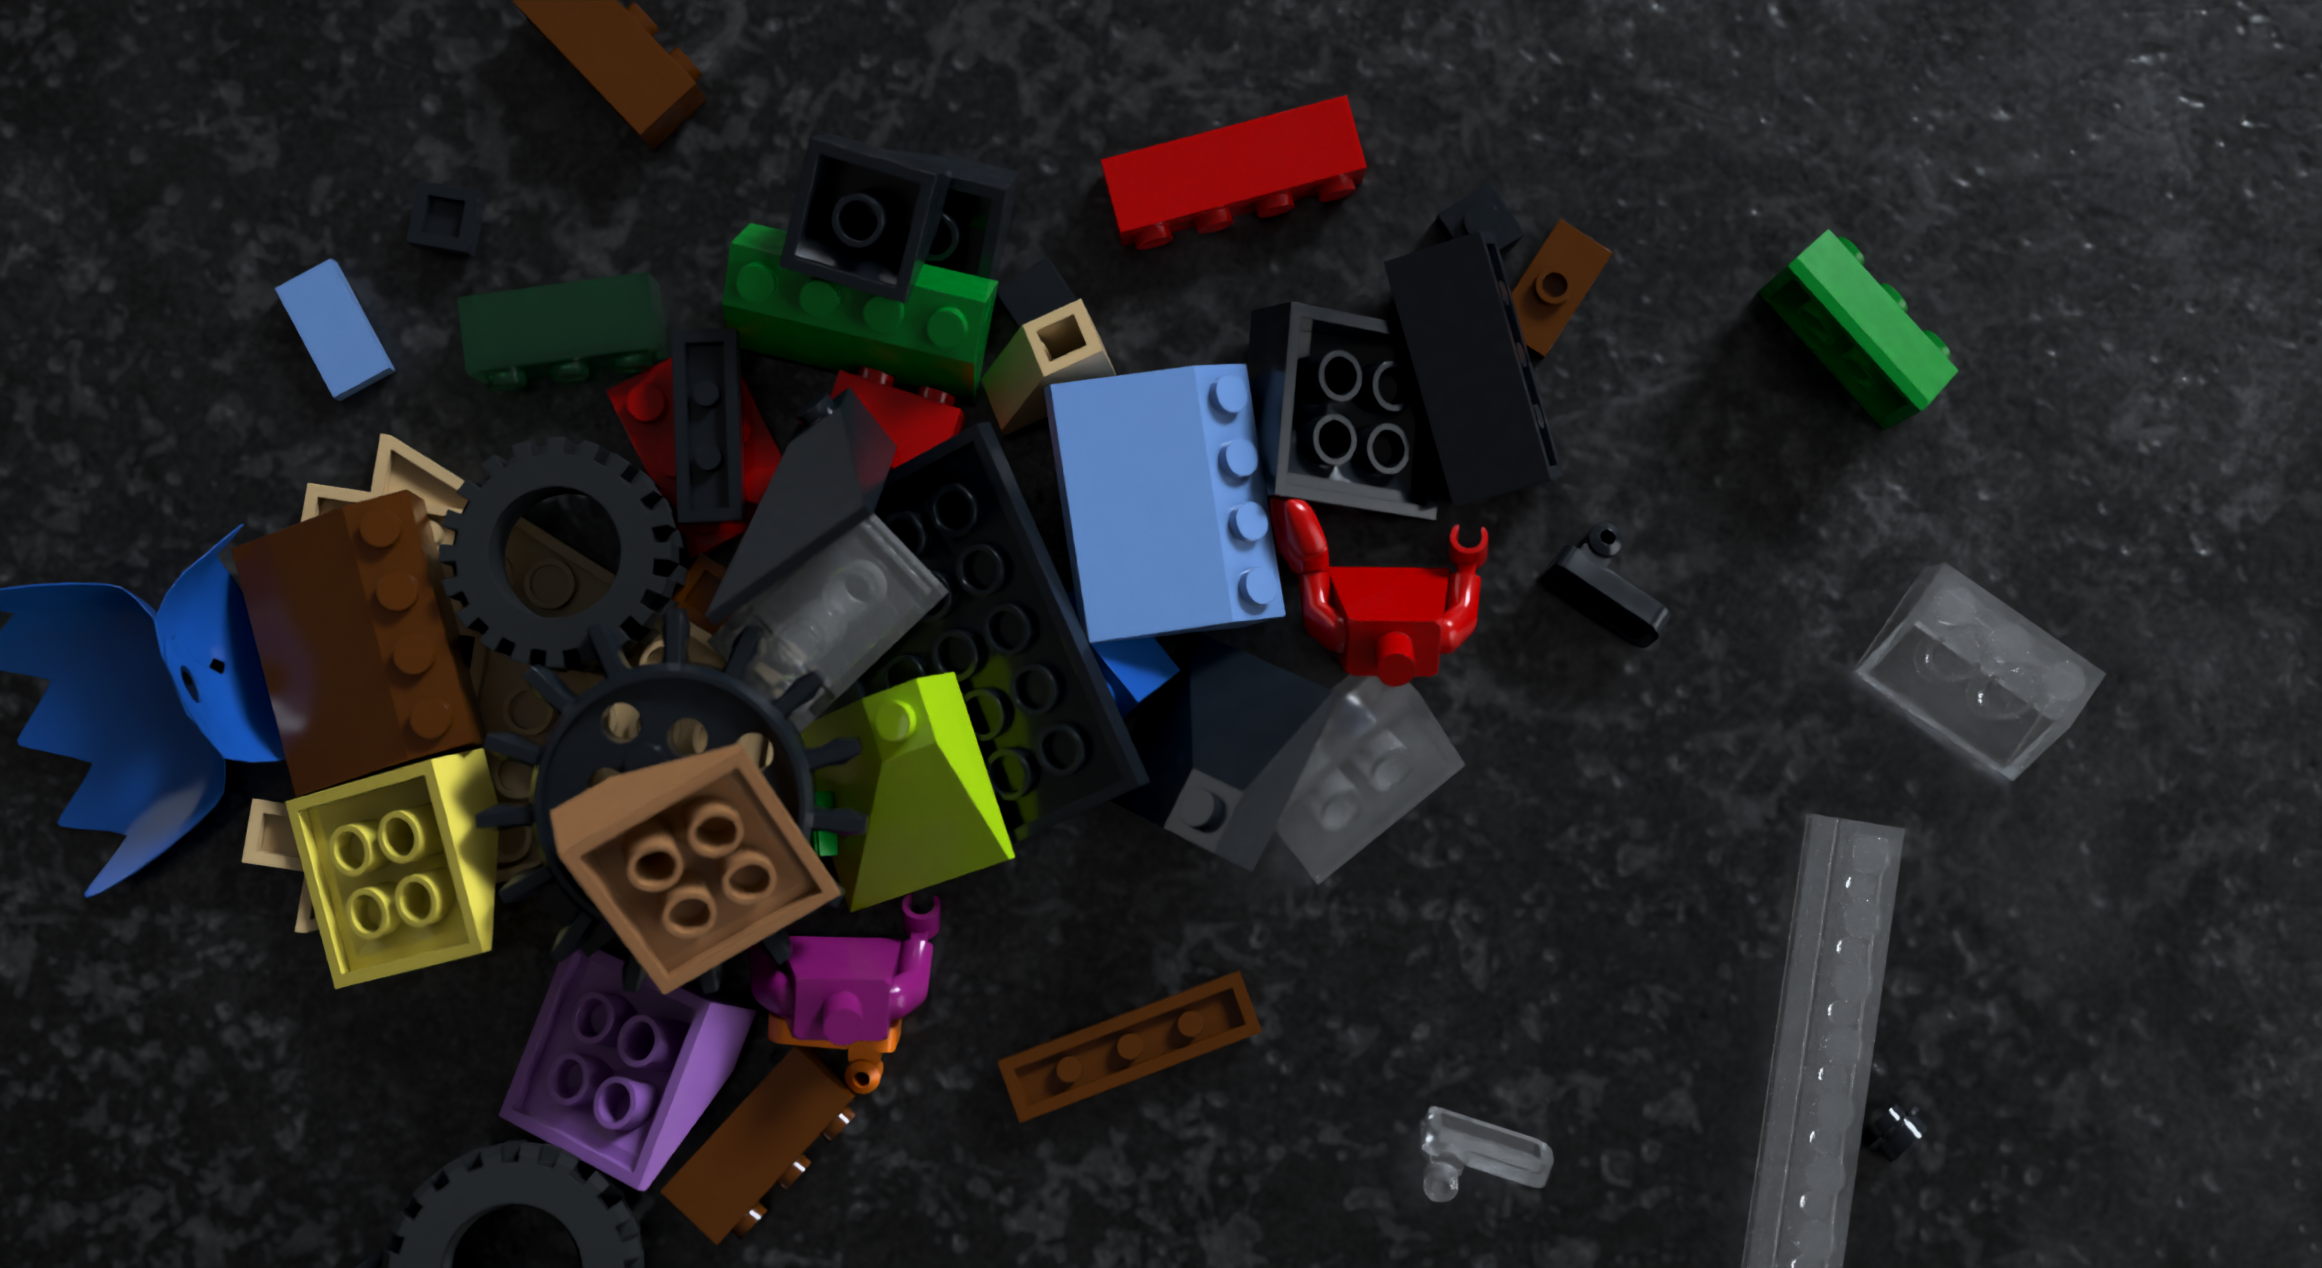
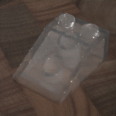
M873 513L867 520L741 606L707 642L727 662L733 640L748 624L754 623L764 628L761 649L751 662L747 670L746 679L757 685L773 699L784 694L797 677L818 668L826 677L825 682L814 699L798 707L790 716L799 733H801L949 591Z

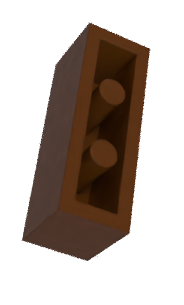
M512 0L524 17L652 151L707 101L696 83L703 74L677 46L668 54L653 37L660 29L635 2H632L625 9L617 0Z
M795 1045L660 1192L716 1245L731 1231L741 1240L767 1212V1209L759 1203V1200L775 1183L786 1191L812 1163L803 1154L820 1135L830 1143L855 1117L856 1114L847 1105L859 1093L852 1091L847 1086L845 1079L811 1047Z

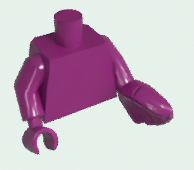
M908 893L902 901V927L909 940L903 942L902 938L789 936L794 952L781 965L763 951L759 942L748 947L751 988L755 1000L778 1017L784 1018L792 1037L799 1040H829L837 1045H848L855 1041H881L887 1039L892 1021L903 1018L920 1006L926 999L933 955V944L929 943L928 940L937 935L940 929L939 898L934 895L933 909L929 913L919 915L912 912V893Z

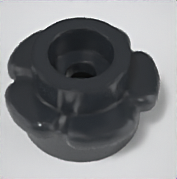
M1895 1104L1868 1128L1876 1138L1869 1146V1149L1872 1152L1878 1149L1890 1163L1893 1162L1929 1129L1915 1114L1920 1109L1917 1106H1913L1905 1113Z

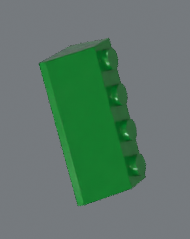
M749 223L731 242L722 308L726 328H736L740 332L741 349L834 371L842 370L857 375L859 366L869 367L893 376L895 378L894 385L918 390L919 386H926L950 394L957 400L970 403L975 402L998 281L923 264L908 302L901 303L780 267L779 264L787 231Z

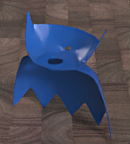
M244 524L235 528L180 575L166 592L157 613L141 598L122 587L110 584L54 583L0 589V611L14 613L0 630V670L50 680L42 699L17 739L19 746L93 763L84 781L61 814L57 823L60 827L110 831L127 836L116 853L84 894L87 899L119 884L163 854L217 805L225 789V759L247 763L286 761L243 592L217 556ZM213 658L224 663L222 674L209 668ZM183 672L188 673L192 678L193 682L191 685L183 680Z

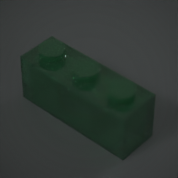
M649 272L457 297L466 373L481 383H487L490 390L522 388L527 385L526 377L550 374L551 380L555 382L582 380L590 376L589 369L613 366L616 373L642 372L653 368L652 360L669 358L660 284Z

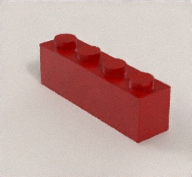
M1347 95L1101 159L1102 177L1120 244L1124 246L1135 243L1138 250L1164 245L1172 241L1171 233L1196 227L1199 234L1222 230L1234 223L1232 217L1257 211L1260 218L1276 216L1295 207L1294 200L1318 195L1321 202L1346 197L1356 191L1354 185L1362 183L1367 169Z

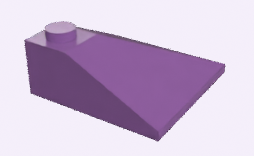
M602 946L587 958L579 949L561 963L559 962L499 1116L546 1142L580 1157V1160L636 1190L646 1191L734 1071L757 1010L719 992L704 994L700 985L692 981H688L663 995L648 975L637 993L623 991L622 967L627 958L626 955Z

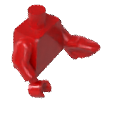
M1271 498L1268 506L1276 555L1288 565L1289 572L1298 580L1304 628L1312 638L1332 653H1337L1345 673L1352 676H1378L1380 681L1388 686H1403L1414 677H1431L1438 674L1441 654L1453 653L1474 632L1477 624L1481 577L1475 575L1476 569L1486 562L1488 555V532L1485 527L1481 529V542L1473 548H1466L1458 543L1459 524L1452 528L1449 555L1451 562L1457 567L1456 573L1450 574L1449 568L1330 567L1326 538L1312 508L1301 499Z

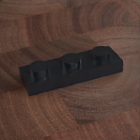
M736 328L671 331L677 523L682 526L746 523L740 332Z

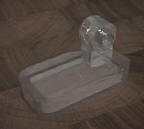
M1429 1107L1421 1129V1147L1425 1152L1431 1154L1430 1162L1423 1170V1189L1425 1194L1436 1202H1447L1456 1196L1459 1189L1458 1176L1462 1175L1465 1164L1470 1168L1523 1185L1542 1188L1546 1184L1554 1162L1552 1149L1539 1139L1440 1107Z

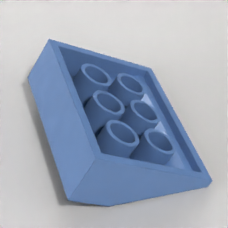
M1246 364L1186 366L1050 384L1043 387L1078 619L1089 644L1241 628L1286 616Z

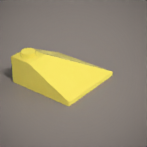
M483 748L430 759L285 801L335 989L492 950L499 831L476 828L475 815L486 808L498 804Z

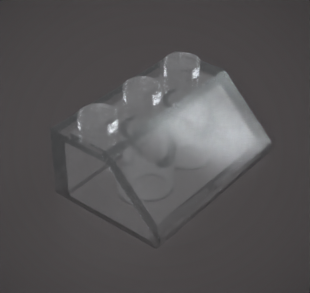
M1946 562L1922 569L1852 671L2008 781L2015 780L2071 727L2106 675L2102 670Z
M1348 675L1331 689L1338 693L1340 697L1273 830L1317 885L1465 766V763L1421 695L1410 683L1393 687L1382 683L1378 676Z

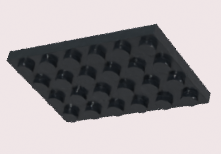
M977 423L890 470L873 515L838 539L855 568L807 598L852 703L916 678L955 672L1011 845L1149 783V777L991 423Z

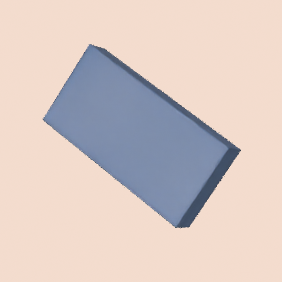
M330 258L275 288L334 399L342 401L396 372L342 270L333 259Z

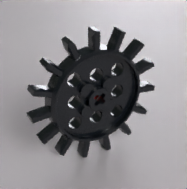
M672 607L666 610L661 627L664 645V656L661 662H652L631 668L623 654L619 636L605 620L587 627L590 648L600 662L605 680L595 684L579 696L566 686L557 673L540 664L531 666L523 674L522 678L532 692L556 710L560 717L552 726L543 743L532 741L516 732L494 731L487 734L483 745L484 749L501 759L520 762L533 768L530 803H499L486 808L475 815L476 828L500 832L515 827H532L536 847L542 862L535 867L516 873L497 893L503 903L507 904L527 899L539 888L548 883L555 882L561 892L578 908L575 917L558 933L550 953L560 963L584 945L591 929L596 923L615 931L558 855L550 815L551 810L594 787V777L599 769L610 768L618 771L620 774H625L736 745L743 735L758 733L765 736L773 747L771 763L764 768L758 769L808 843H810L813 831H826L842 836L866 833L869 822L868 814L850 807L828 808L817 805L814 771L817 769L843 765L859 755L863 750L860 737H837L823 745L806 748L798 729L790 719L791 714L798 707L815 698L826 677L818 668L797 677L785 693L776 699H773L757 685L746 679L747 670L761 649L764 628L754 623L748 624L733 640L729 658L723 668L689 660L688 656L691 626L686 607ZM614 704H629L640 714L641 730L635 738H620L609 728L608 713ZM692 718L704 726L708 738L706 747L702 752L689 754L676 746L673 739V729L679 719ZM832 877L841 895L824 905L837 908L846 890ZM784 928L759 941L763 951L779 965L788 960L794 952L788 933ZM629 950L622 967L623 991L637 993L648 977V974ZM723 963L696 977L704 994L719 990L722 985Z

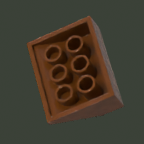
M405 489L336 508L232 548L296 797L299 798L430 759L483 747L487 735L451 599L447 597L442 583L445 576L442 565L439 562V554L424 499Z

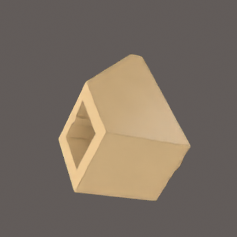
M1079 299L1023 324L982 377L981 381L1001 431L1006 436L1048 417L1043 387L1050 384L1116 376V373L1101 338L1082 300Z

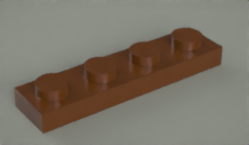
M1239 970L1001 1058L998 1060V1065L1019 1123L1256 1035L1261 1033L1262 1030Z

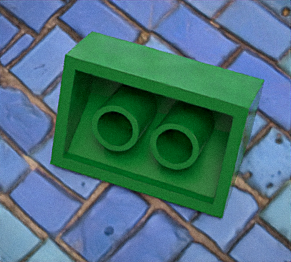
M1828 229L1764 285L1758 293L1885 431L1921 412L1934 400L1959 370L1949 361L1951 353L1946 344L1929 330L1922 331L1906 314L1908 306L1903 297L1886 283L1879 284L1863 267L1865 259L1859 249L1847 238L1842 236L1836 237Z

